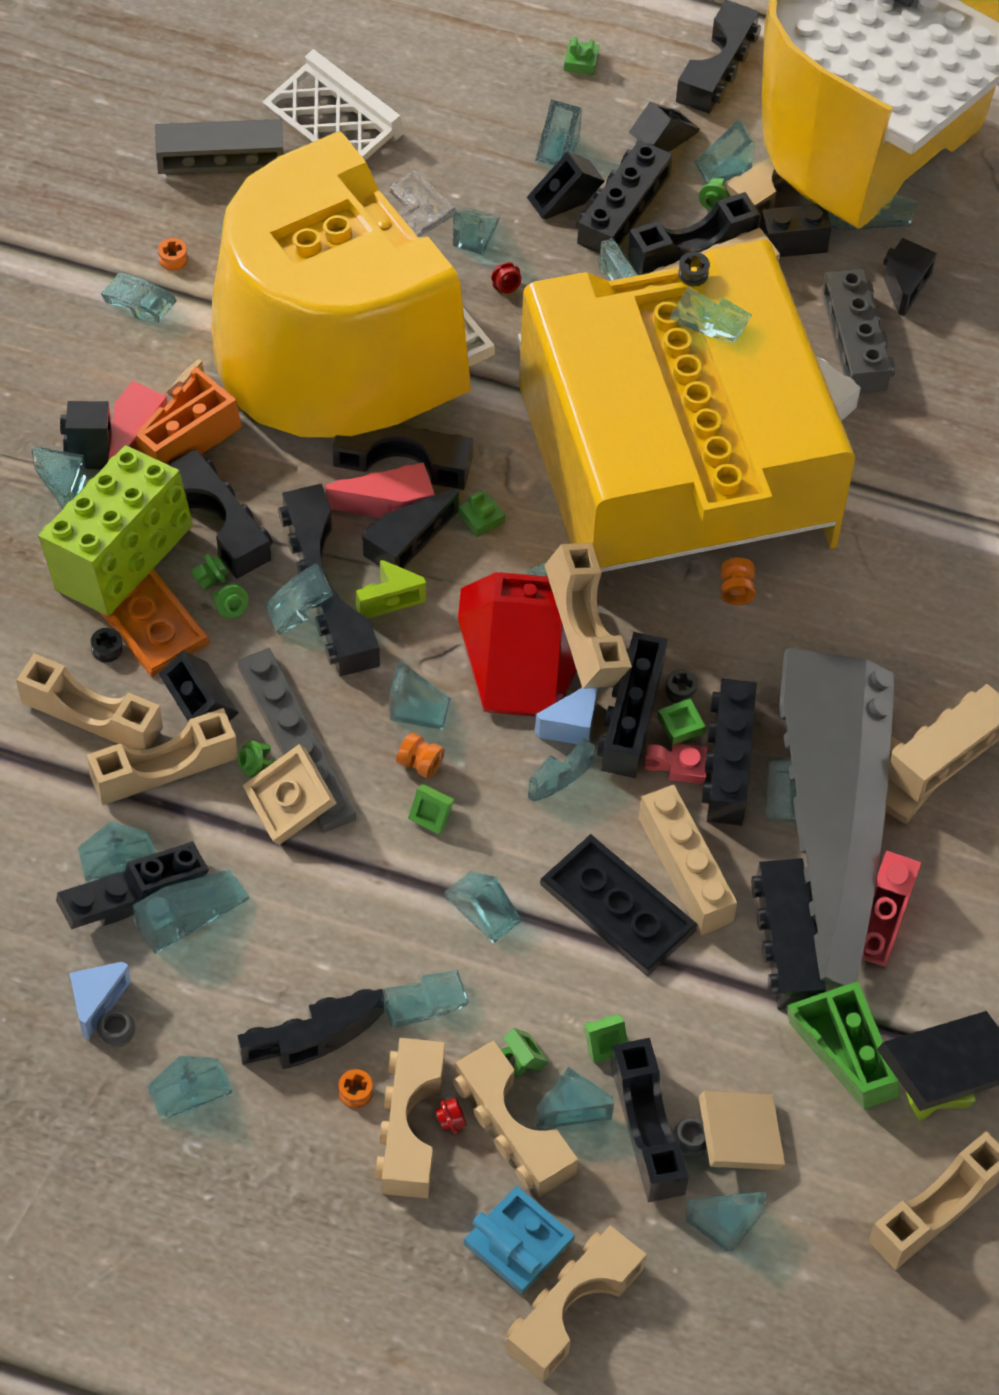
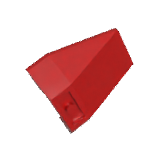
M495 572L462 587L460 591L458 624L483 712L536 717L537 713L564 699L577 669L548 576Z

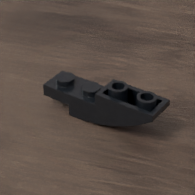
M191 841L126 863L125 871L57 892L56 902L71 930L99 920L104 927L135 915L172 897L208 874L209 869L196 845Z
M362 989L356 991L351 996L337 999L334 997L322 998L315 1004L309 1005V1019H290L279 1026L270 1028L254 1027L243 1034L237 1035L242 1065L280 1057L282 1069L284 1070L318 1059L341 1048L358 1037L384 1013L383 989Z

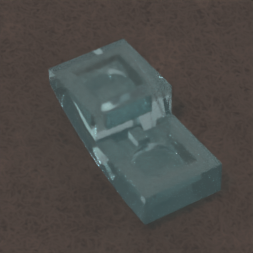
M120 272L101 293L106 304L130 308L134 318L157 323L162 320L177 302L175 296L164 289L138 277Z
M688 287L670 318L704 335L736 342L752 314L723 297L717 304Z
M317 563L302 571L286 583L265 606L276 633L281 635L309 619L306 611L333 596V593L322 569Z
M583 738L563 762L550 755L529 779L528 798L533 802L547 798L575 782L593 765L595 745Z
M458 970L423 975L420 983L384 988L383 991L384 1005L392 1028L430 1020L461 1009L469 1003Z

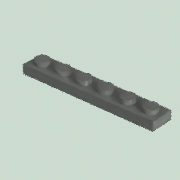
M270 647L238 659V669L282 754L285 755L298 744L305 747L337 803L316 818L322 832L325 833L355 821L356 812Z

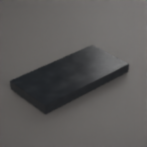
M592 834L588 835L540 880V885L647 977L697 931L698 924Z
M987 1011L884 1041L877 1049L920 1111L999 1086V1027Z

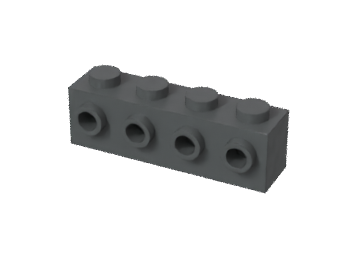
M282 119L155 124L158 174L259 170L279 156L284 155Z
M864 269L826 272L822 295L844 376L850 377L861 387L860 393L886 391L890 377H893L895 374V365L893 358L887 355L888 341L886 332H881L880 330L881 316L879 307L874 306L872 301L874 297L872 282L867 281Z

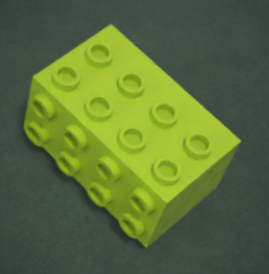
M127 445L115 456L111 457L105 467L87 482L86 486L77 496L69 501L64 509L38 535L55 590L109 617L193 527L180 471Z

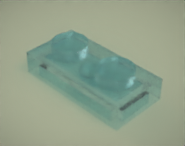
M613 238L601 242L600 256L597 261L602 274H607L610 280L638 276Z

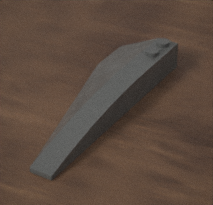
M788 647L784 650L779 704L780 717L782 720H786L787 733L783 735L785 748L791 751L792 765L788 767L790 781L794 782L797 796L793 798L800 849L801 853L806 854L808 866L804 868L805 882L811 884L813 901L809 903L810 915L814 917L818 933L814 935L820 980L839 988L856 982L858 979L871 915L888 791L895 673L867 659Z

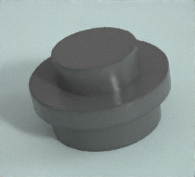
M111 1010L105 1013L97 1024L98 1037L107 1046H124L134 1037V1020L126 1012Z
M687 1118L675 1126L673 1137L676 1141L680 1142L683 1154L696 1156L707 1150L703 1121L697 1118Z

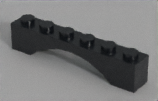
M322 483L283 492V507H278L282 527L288 526L291 534H287L289 548L292 554H298L300 561H297L296 565L300 580H307L309 586L306 589L310 609H317L319 616L315 617L319 636H326L328 644H325V652L329 664L336 665L339 677L380 667V647L370 619L356 612L339 597L331 587L323 571L321 557L325 542L332 530L331 508Z

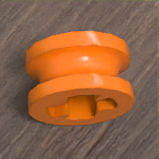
M168 238L159 244V263L164 269L178 270L186 265L188 258L187 247L182 240ZM176 252V256H169V253Z
M353 1069L341 1076L338 1088L340 1100L344 1105L350 1108H360L370 1102L373 1094V1083L368 1073L363 1070ZM355 1083H361L362 1090H358L356 1095L350 1094L349 1087H353Z

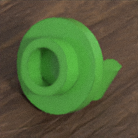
M712 178L710 183L704 185L699 192L701 205L709 211L712 210L717 201L730 197L727 189L723 187L726 182L724 178Z
M207 553L204 555L207 563L200 564L191 571L204 590L215 585L218 579L222 584L228 582L224 575L229 573V570L218 555L212 558Z
M230 584L219 592H212L215 608L224 618H237L248 607L249 596L239 585Z
M256 741L244 743L238 753V765L246 776L254 777L276 761L264 758L270 752L271 746L259 744Z

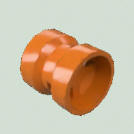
M739 557L724 561L721 564V578L724 581L721 585V598L723 601L732 605H744L752 602L755 598V584L752 582L755 578L754 563L749 559Z
M411 732L400 746L396 763L406 769L410 767L416 769L418 775L429 780L440 767L445 749L436 743L428 744L424 742L422 736Z

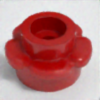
M512 262L498 265L491 274L492 286L503 293L515 291L522 280L519 267L514 266Z
M456 1097L448 1101L444 1098L441 1099V1108L436 1109L440 1125L444 1131L451 1129L453 1134L456 1135L458 1134L457 1130L467 1126L462 1108Z

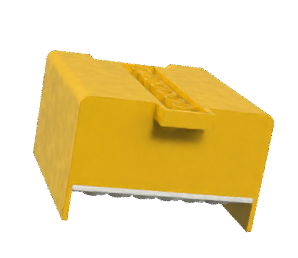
M757 240L709 250L704 254L710 262L708 280L704 284L695 287L682 283L678 277L679 268L611 281L584 272L535 281L525 287L523 291L521 334H518V346L520 349L519 388L570 543H592L601 572L823 528L830 549L837 548L855 462V454L770 241ZM691 267V271H697V267Z

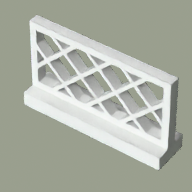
M314 49L305 56L306 64L262 102L263 107L277 119H282L286 126L309 144L319 140V132L358 130V140H349L354 148H358L359 154L365 161L390 138L396 141L404 134L401 117L397 112ZM307 76L315 81V88L298 89V84ZM333 95L337 98L336 105L319 106L320 96ZM315 97V106L298 107V98ZM293 98V108H278L275 105L281 99ZM355 112L358 115V121L341 123V113ZM336 113V123L319 124V114ZM314 115V124L300 125L297 122V116ZM363 129H377L381 132L375 139H363Z

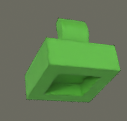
M573 37L572 40H569L564 61V71L594 75L600 45L595 44L593 39H590L589 43L579 42L578 37Z
M482 490L470 496L468 502L458 506V515L476 537L505 523L504 512L491 496Z
M691 698L658 710L657 718L672 745L705 734L706 726Z
M422 784L416 791L408 819L440 834L446 828L455 799Z
M620 1014L611 1017L605 1016L604 1019L592 1023L586 1022L584 1025L589 1056L594 1063L610 1059L614 1044L628 1042L625 1021Z
M513 1028L503 1037L509 1047L501 1049L507 1060L512 1056L516 1058V1063L513 1066L515 1077L524 1074L527 1068L540 1071L549 1063L547 1057L528 1032Z

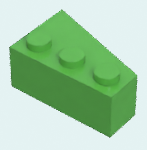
M858 981L787 1005L789 1024L864 1110L900 1098L899 1081L877 1050L883 1043V1040Z

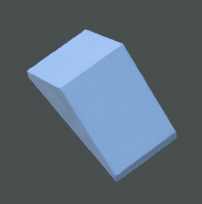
M581 688L537 713L535 734L538 738L588 746L597 705L598 688Z
M124 962L69 973L82 1037L88 1040L97 1029L100 1018L113 1008L131 983L129 966Z

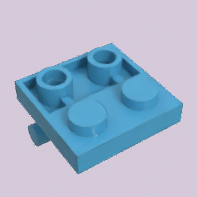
M516 1186L488 1215L481 1212L475 1217L472 1222L475 1228L464 1239V1246L518 1293L523 1295L574 1242L575 1235L522 1189Z

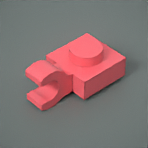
M677 743L671 746V751H668L663 746L650 744L647 746L644 769L669 771L668 780L704 784L708 747Z

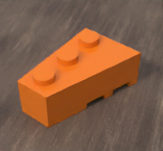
M196 366L190 372L191 378L182 388L177 387L172 392L173 398L165 408L159 407L135 434L139 451L165 464L176 460L194 449L203 454L242 428L236 399Z

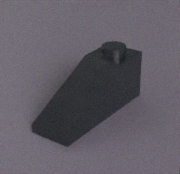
M453 488L384 514L376 523H371L365 529L362 535L363 556L379 567L380 561L383 560L404 568L458 513L459 491Z

